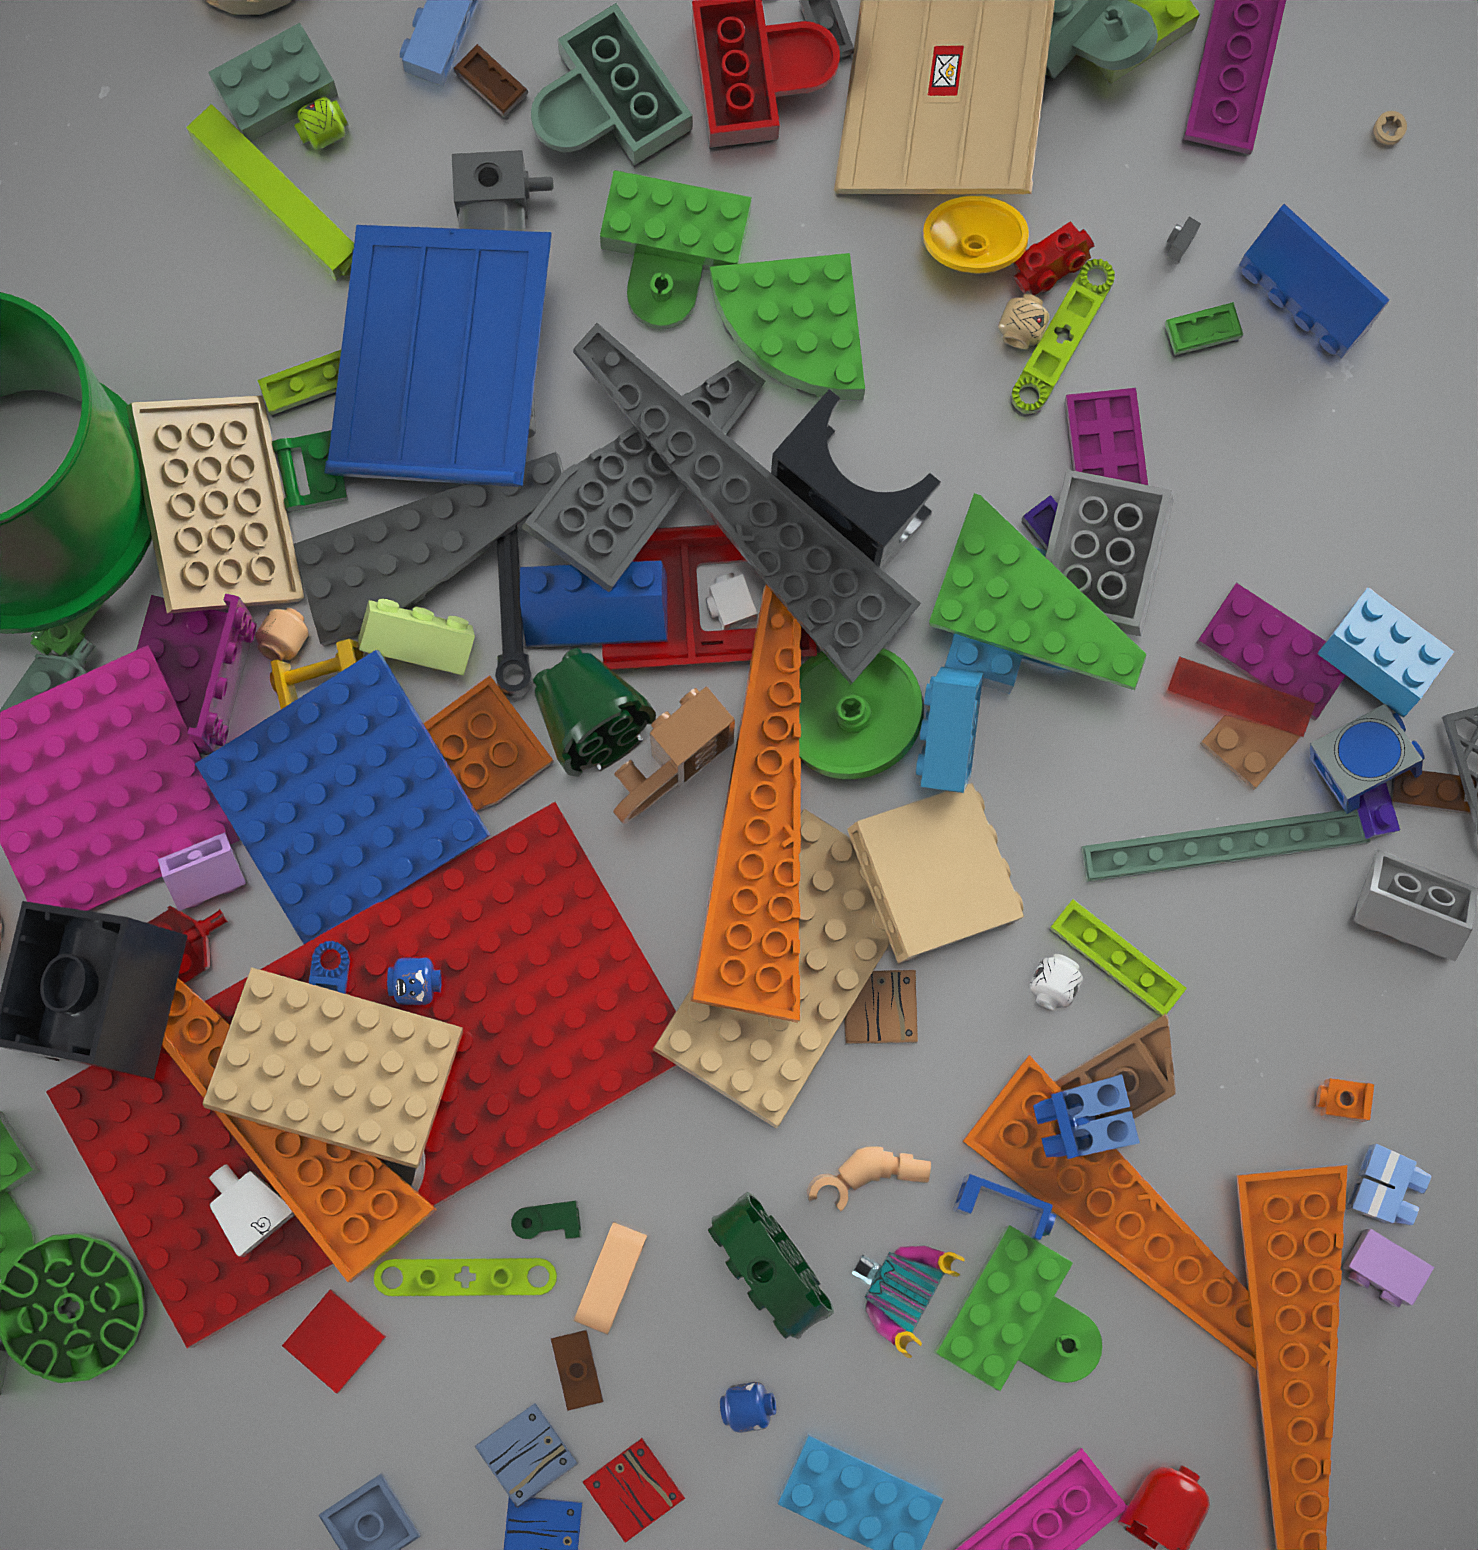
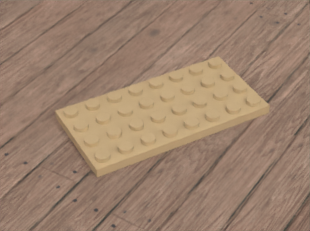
M803 809L801 812V852L799 854L800 1021L796 1023L691 1002L692 986L653 1048L655 1052L774 1128L780 1125L890 944L850 837L806 809Z

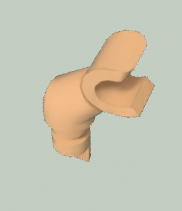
M878 1146L857 1149L838 1169L839 1175L835 1176L828 1173L814 1177L808 1185L807 1198L808 1201L816 1200L821 1187L833 1185L838 1189V1198L834 1204L842 1211L846 1207L848 1190L851 1187L855 1191L871 1181H879L880 1178L890 1179L891 1175H896L897 1180L928 1183L931 1161L913 1159V1154L899 1153V1157H893V1152L883 1151V1147Z

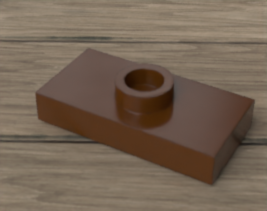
M478 44L453 68L454 72L504 118L528 94V89Z
M587 1330L551 1338L567 1411L604 1402Z

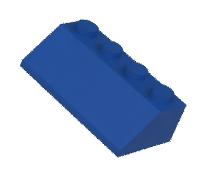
M662 561L631 562L610 592L606 591L573 565L520 567V608L527 648L668 642L667 572Z

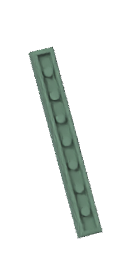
M1356 809L1348 814L1344 810L1086 845L1081 847L1086 883L1363 845L1370 843V838H1365Z

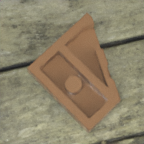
M1224 715L1200 744L1255 790L1297 742L1300 736L1292 732Z

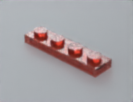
M1180 656L1167 690L1302 738L1315 706L1313 702Z

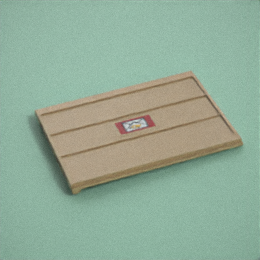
M861 0L834 191L837 194H1032V175L1055 0Z

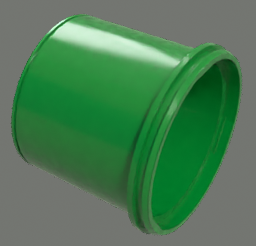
M0 292V397L18 391L42 390L64 394L82 401L77 433L68 454L57 471L32 496L0 514V633L23 634L63 625L87 614L108 600L134 573L152 541V535L142 490L139 458L132 438L126 409L128 404L118 394L98 381L72 338L51 315L27 300Z

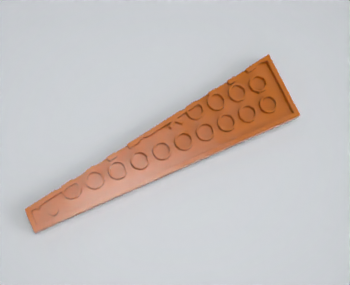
M766 584L759 612L691 1002L798 1023L800 1021L799 854L801 852V758H799V739L801 737V724H799V710L801 703V625Z
M178 978L162 1045L202 1097L205 1098L230 1024ZM214 1111L347 1282L352 1283L437 1211L436 1208L378 1157Z

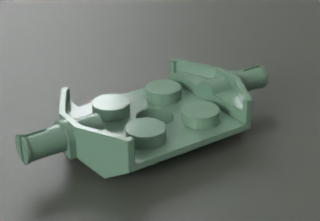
M83 638L74 653L69 655V657L36 654L34 656L35 660L3 704L0 712L87 673L84 669L86 666L84 662L96 646Z

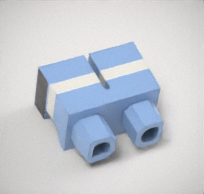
M1379 1144L1369 1145L1358 1176L1363 1178L1356 1180L1346 1210L1366 1215L1385 1224L1395 1222L1413 1225L1419 1207L1402 1201L1407 1188L1424 1194L1429 1185L1431 1175L1415 1167L1417 1162Z

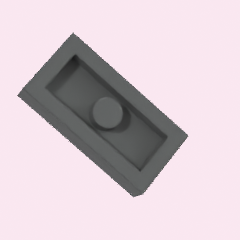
M799 0L805 20L820 24L833 34L839 45L840 58L854 53V47L837 0Z

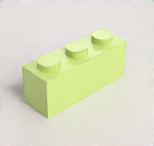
M379 599L378 602L368 601L358 637L359 651L372 653L375 650H379L384 657L464 676L475 634L473 626L468 625L469 622L461 617L448 616L447 619L434 616L432 611L424 608L414 607L413 611L399 608V604L394 601Z

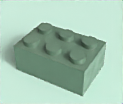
M301 23L292 26L208 72L215 90L238 130L250 142L297 118V112L301 107L321 97H327L330 100L338 95L332 76Z

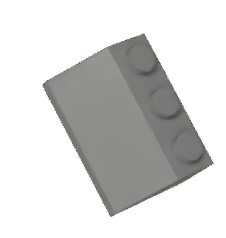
M1377 850L1358 899L1354 922L1363 925L1369 930L1379 931L1394 937L1402 943L1412 944L1430 951L1435 956L1456 961L1473 930L1478 888Z

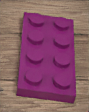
M1136 388L1066 395L1065 404L1074 471L1148 485Z
M1237 582L1196 642L1313 720L1318 719L1346 676L1317 654L1326 642L1324 639Z

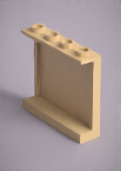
M973 783L967 784L964 793L946 791L859 820L847 829L898 964L922 953L1006 924L1011 925L1024 917L1022 912L1023 901L1019 893L1013 889L1010 881L1011 872L1009 865L1004 858H1001L997 847L998 838L996 831L992 825L988 824L984 814V800L981 794L975 790Z

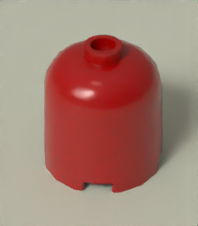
M1182 1465L1178 1471L1170 1467H1159L1146 1476L1117 1523L1127 1526L1125 1530L1154 1550L1158 1544L1167 1550H1189L1210 1508L1209 1497L1205 1489L1197 1483L1200 1476Z

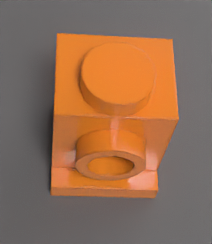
M1332 1078L1326 1079L1324 1085H1319L1317 1091L1316 1105L1321 1107L1320 1116L1360 1122L1369 1121L1374 1084ZM1343 1092L1349 1093L1352 1098L1348 1106L1343 1105L1340 1101V1095Z

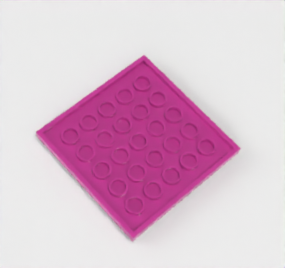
M150 645L0 712V844L27 902L88 911L162 877L158 859L224 832L231 845L240 841L239 836L195 765L202 757L195 742L187 735V724Z

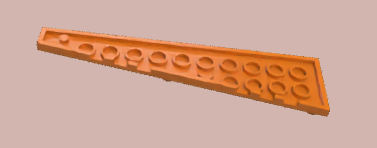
M1028 1055L964 1138L963 1142L1036 1199L1052 1204V1211L1257 1370L1248 1290L1117 1149L1067 1159L1066 1155L1046 1157L1041 1138L1060 1134L1057 1120L1037 1124L1033 1105L1051 1098L1050 1094L1058 1093L1062 1090L1037 1062Z
M1348 1165L1236 1175L1276 1550H1326L1327 1548L1326 1529L1327 1512H1329L1328 1493L1329 1475H1331L1330 1457L1334 1422L1338 1350L1337 1330L1340 1313L1339 1294L1342 1277L1341 1258L1344 1240L1343 1221Z

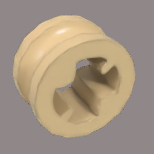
M1396 111L1382 113L1374 124V135L1383 144L1393 145L1398 143L1407 130V122L1404 116ZM1387 120L1392 121L1391 125L1396 123L1399 127L1395 131L1394 136H1389V131L1384 133L1382 130Z

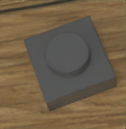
M1190 216L1184 226L1177 223L1167 240L1171 244L1167 256L1180 262L1197 234L1201 223Z

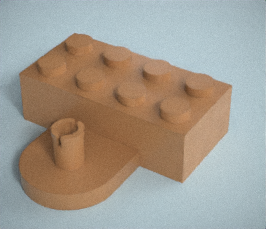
M707 686L700 692L697 688L688 692L679 701L681 706L672 715L666 711L651 724L653 727L650 732L651 753L661 768L646 779L634 765V762L629 760L614 773L615 777L630 792L613 811L622 824L637 817L675 785L680 788L734 743L735 719Z

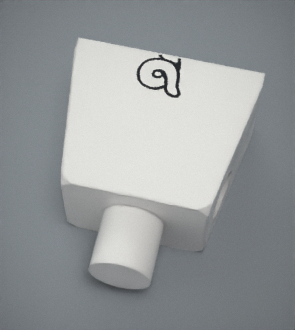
M225 1164L209 1177L222 1193L211 1202L210 1207L239 1257H245L295 1215L278 1192L252 1171L238 1179L230 1167Z

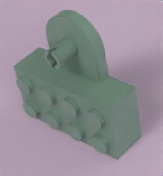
M1055 0L1046 75L1054 79L1076 54L1109 70H1122L1140 63L1152 52L1157 42L1158 32L1152 16L1147 10L1128 0Z
M617 3L557 39L559 55L570 69V72L544 87L535 97L531 108L533 130L538 139L547 147L560 152H573L586 147L611 131L634 166L693 129V115Z

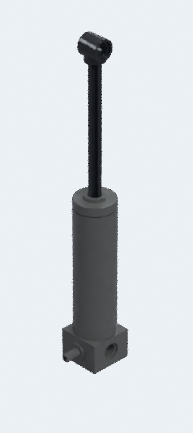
M522 150L452 154L453 195L459 229L526 231L525 219H528L527 199H530V192L552 191L554 189L552 177L529 178L528 171L525 170ZM534 392L528 438L536 434ZM517 525L515 526L516 529L508 535H503L497 539L502 654L497 656L495 672L496 681L501 691L505 695L515 698L525 695L530 690L533 681L529 655L525 654L523 650ZM512 669H518L524 674L523 680L517 685H509L504 681L506 673Z

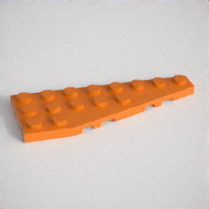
M490 675L424 723V726L476 811L496 805L554 762Z

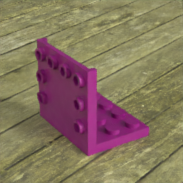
M225 593L223 600L229 608L228 613L217 610H202L167 614L164 598L151 595L136 650L150 645L187 724V735L195 742L201 754L209 755L226 744L231 714L249 647L255 637L257 623L239 596Z

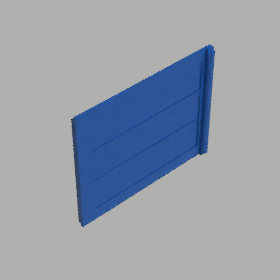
M356 225L329 455L325 465L326 474L346 477L512 487L523 486L551 232Z

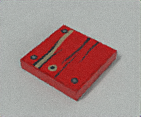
M643 1438L582 1481L625 1543L685 1499Z

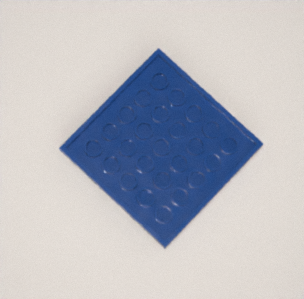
M379 650L368 654L195 763L303 944L370 906L383 902L491 836Z

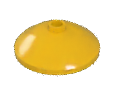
M963 196L940 204L928 215L923 228L924 244L928 252L937 261L956 271L972 274L990 273L1011 265L1026 250L1029 237L1028 225L1020 212L1001 200L985 196Z

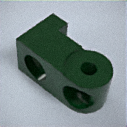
M578 1201L521 1208L514 1213L511 1219L512 1230L516 1236L529 1240L537 1238L543 1232L559 1230L565 1231V1239L582 1238Z

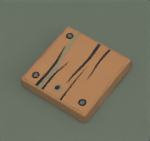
M882 970L872 972L844 1018L845 1044L918 1042L916 970Z

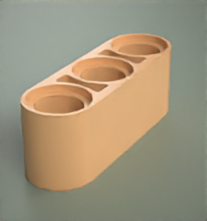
M616 1222L612 1223L575 1315V1322L608 1335L646 1241V1234Z

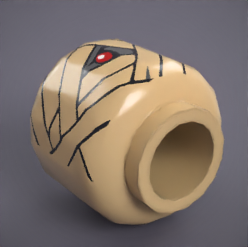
M1024 294L1022 298H1012L1007 302L998 324L999 331L1003 334L1002 338L1007 344L1019 349H1028L1029 346L1037 345L1041 341L1050 318L1048 311L1042 306L1043 301L1030 294Z

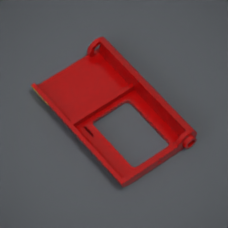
M717 524L656 528L632 562L662 561L667 572L668 642L602 644L603 663L611 670L751 661L757 628L718 631L703 630L700 626L697 569L701 565L748 561ZM801 626V657L817 656L816 643Z

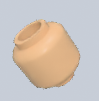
M292 608L271 610L255 634L256 641L259 644L257 646L258 650L272 661L276 659L280 661L293 659L309 635L308 628L303 623L304 617Z

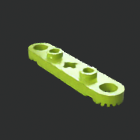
M1100 258L1092 259L1082 266L1043 334L1041 341L1038 343L1013 387L1011 400L1018 411L1025 414H1033L1041 410L1114 283L1115 272L1112 265L1108 264L1107 261H1103ZM1093 269H1099L1105 273L1106 282L1098 286L1092 285L1087 279V273ZM1066 328L1070 331L1069 338L1072 341L1065 340L1062 344L1058 343V335L1054 331L1061 332ZM1024 387L1035 388L1039 394L1038 401L1034 404H1026L1024 401H1021L1020 390Z
M542 1258L390 1259L379 1264L374 1272L376 1288L387 1296L543 1295L551 1291L557 1281L555 1267L548 1260ZM465 1266L469 1267L470 1273L476 1274V1280L469 1282V1288H462V1282L455 1279L456 1274L462 1273V1267ZM535 1266H543L549 1273L547 1284L540 1288L534 1287L528 1280L529 1271ZM390 1267L398 1268L403 1275L401 1285L394 1289L388 1288L382 1281L383 1273Z

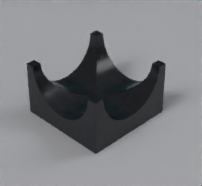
M829 389L772 453L771 474L884 570L931 516L932 511L924 504L940 486L941 481L929 473L920 482L909 488L894 492H877L860 487L847 479L833 462L828 449V443L835 435V430L828 423L834 409L840 402V397Z

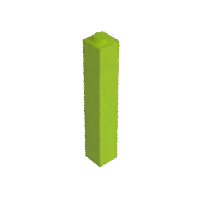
M210 104L186 127L191 139L336 281L342 275L345 277L350 275L354 242L221 112Z

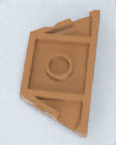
M1166 1013L1054 1082L1062 1091L1122 1074L1130 1107L1096 1115V1119L1127 1111H1132L1134 1119L1176 1094L1168 1016Z

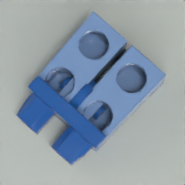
M1122 1074L1050 1094L1051 1098L1033 1105L1037 1124L1053 1120L1058 1122L1060 1134L1041 1138L1046 1157L1066 1155L1067 1159L1140 1143L1132 1111L1096 1119V1115L1130 1107Z

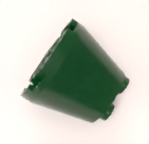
M580 648L568 651L563 656L561 662L551 669L540 671L533 679V683L536 685L534 695L555 755L560 765L570 776L579 777L583 773L582 770L597 766L601 771L616 763L643 741L640 733L647 724L650 725L656 720L655 710L643 695L593 654L583 653Z

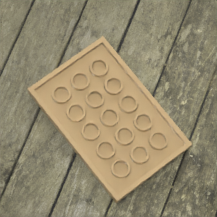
M263 395L130 403L126 409L132 438L139 458L142 490L167 614L228 608L223 600L225 593L239 596L246 607L292 603L304 599Z
M251 967L205 1095L203 1106L214 1111L418 1169L460 1043L463 1027Z

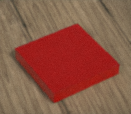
M330 1289L284 1342L282 1347L338 1394L383 1342L386 1336Z

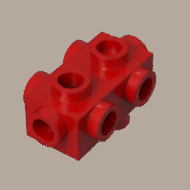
M1070 221L1039 243H1035L1025 250L1022 256L1014 262L1017 274L1013 278L1024 294L1029 291L1035 296L1040 292H1047L1059 279L1068 273H1075L1081 269L1086 261L1091 258L1089 250L1095 247L1094 242L1084 229L1078 231Z

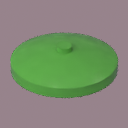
M882 648L851 685L823 651L817 653V656H812L801 665V703L799 710L801 737L799 739V758H801V761L806 766L832 778L860 779L889 769L908 753L921 730L924 718V700L916 676L899 656Z

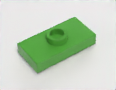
M1234 302L1167 319L1165 322L1175 356L1243 337Z

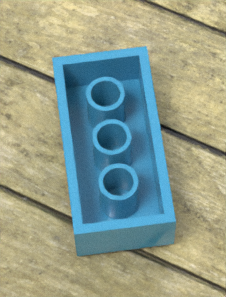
M807 1434L780 1493L777 1504L873 1550H921L944 1499Z

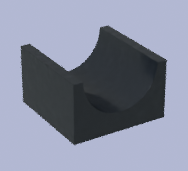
M22 901L0 991V1047L49 1060L59 1061L62 1059L154 1079L188 935L129 917Z

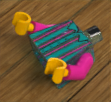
M924 1245L899 1247L894 1253L888 1252L882 1264L863 1254L858 1260L852 1274L870 1284L863 1296L867 1300L865 1311L876 1331L895 1345L898 1351L905 1357H912L906 1351V1346L909 1342L915 1341L919 1346L922 1345L921 1341L913 1334V1331L945 1273L953 1277L960 1275L951 1270L952 1262L956 1259L965 1261L964 1257L953 1252L945 1253Z

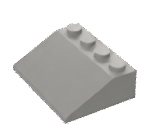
M1066 469L1045 557L1126 634L1142 636L1173 506L1172 490Z

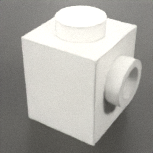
M728 573L714 579L715 584L709 586L710 597L705 598L711 617L719 618L723 630H732L757 621L758 613L743 574L735 577L734 573Z

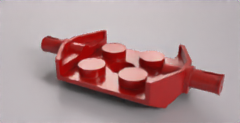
M168 906V910L147 922L188 935L178 978L184 984L210 968L208 937L211 936L210 932L228 923L221 909L206 919L197 921L176 908Z

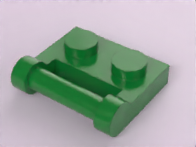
M332 430L272 441L273 450L278 456L286 496L284 504L287 512L348 500L344 476H334L325 473ZM302 451L310 494H299L291 452Z

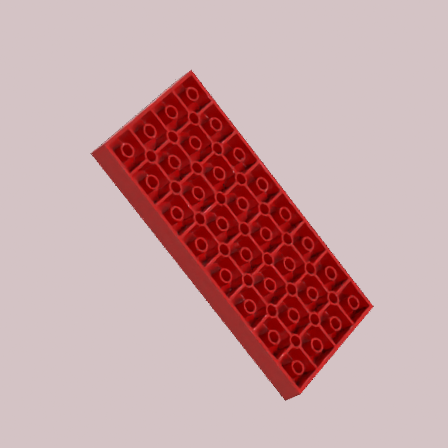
M556 802L551 803L444 864L383 902L370 906L260 969L309 983L314 950L325 941L338 942L346 948L350 957L346 988L347 995L463 1027L460 1043L424 1149L425 1172L418 1193L434 1208L679 1067L653 1050L676 1010ZM327 950L321 956V965L324 969L334 970L341 963V955L336 950ZM399 958H429L433 963L434 970H441V992H434L432 1002L427 1005H399L396 1003L394 996L388 995V968L394 967L395 962ZM248 977L204 1001L230 1025ZM163 1045L154 1079L89 1066L46 1091L186 1348H193L335 1266L296 1215L245 1257H239L236 1254L210 1207L211 1202L222 1193L209 1177L223 1165L227 1164L238 1179L252 1171L273 1189L274 1187L217 1114L211 1109L204 1108V1098Z

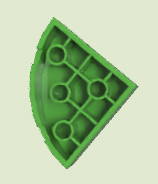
M850 253L710 267V283L714 302L722 322H724L725 327L741 352L761 371L785 386L816 394L817 397H822L830 389L840 397V400H864L865 382Z

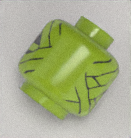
M321 97L298 110L297 116L300 122L294 126L303 144L310 141L314 148L322 149L342 139L345 136L344 127L349 124L336 100L331 102L327 97Z

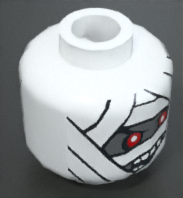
M1054 954L1053 957L1042 959L1030 981V989L1037 996L1035 1001L1040 1006L1049 1010H1055L1056 1006H1070L1083 981L1082 974L1079 972V965L1072 959L1060 954Z

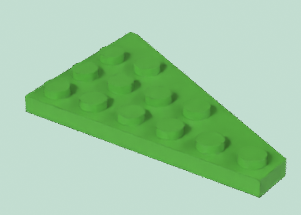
M974 493L929 620V625L1135 691L1146 660V653L981 495Z

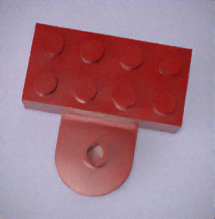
M762 0L692 1V23L710 148L778 140L780 123L776 97L815 92L824 88L833 80L840 61L839 45L835 37L824 26L810 21L766 26Z

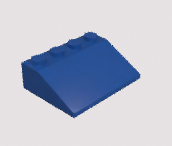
M1285 204L1279 208L1244 254L1239 264L1243 268L1242 273L1250 282L1254 284L1259 283L1268 291V297L1274 304L1288 309L1294 315L1293 319L1299 327L1305 331L1311 330L1320 339V345L1332 355L1337 354L1341 359L1370 330L1390 301L1388 297Z

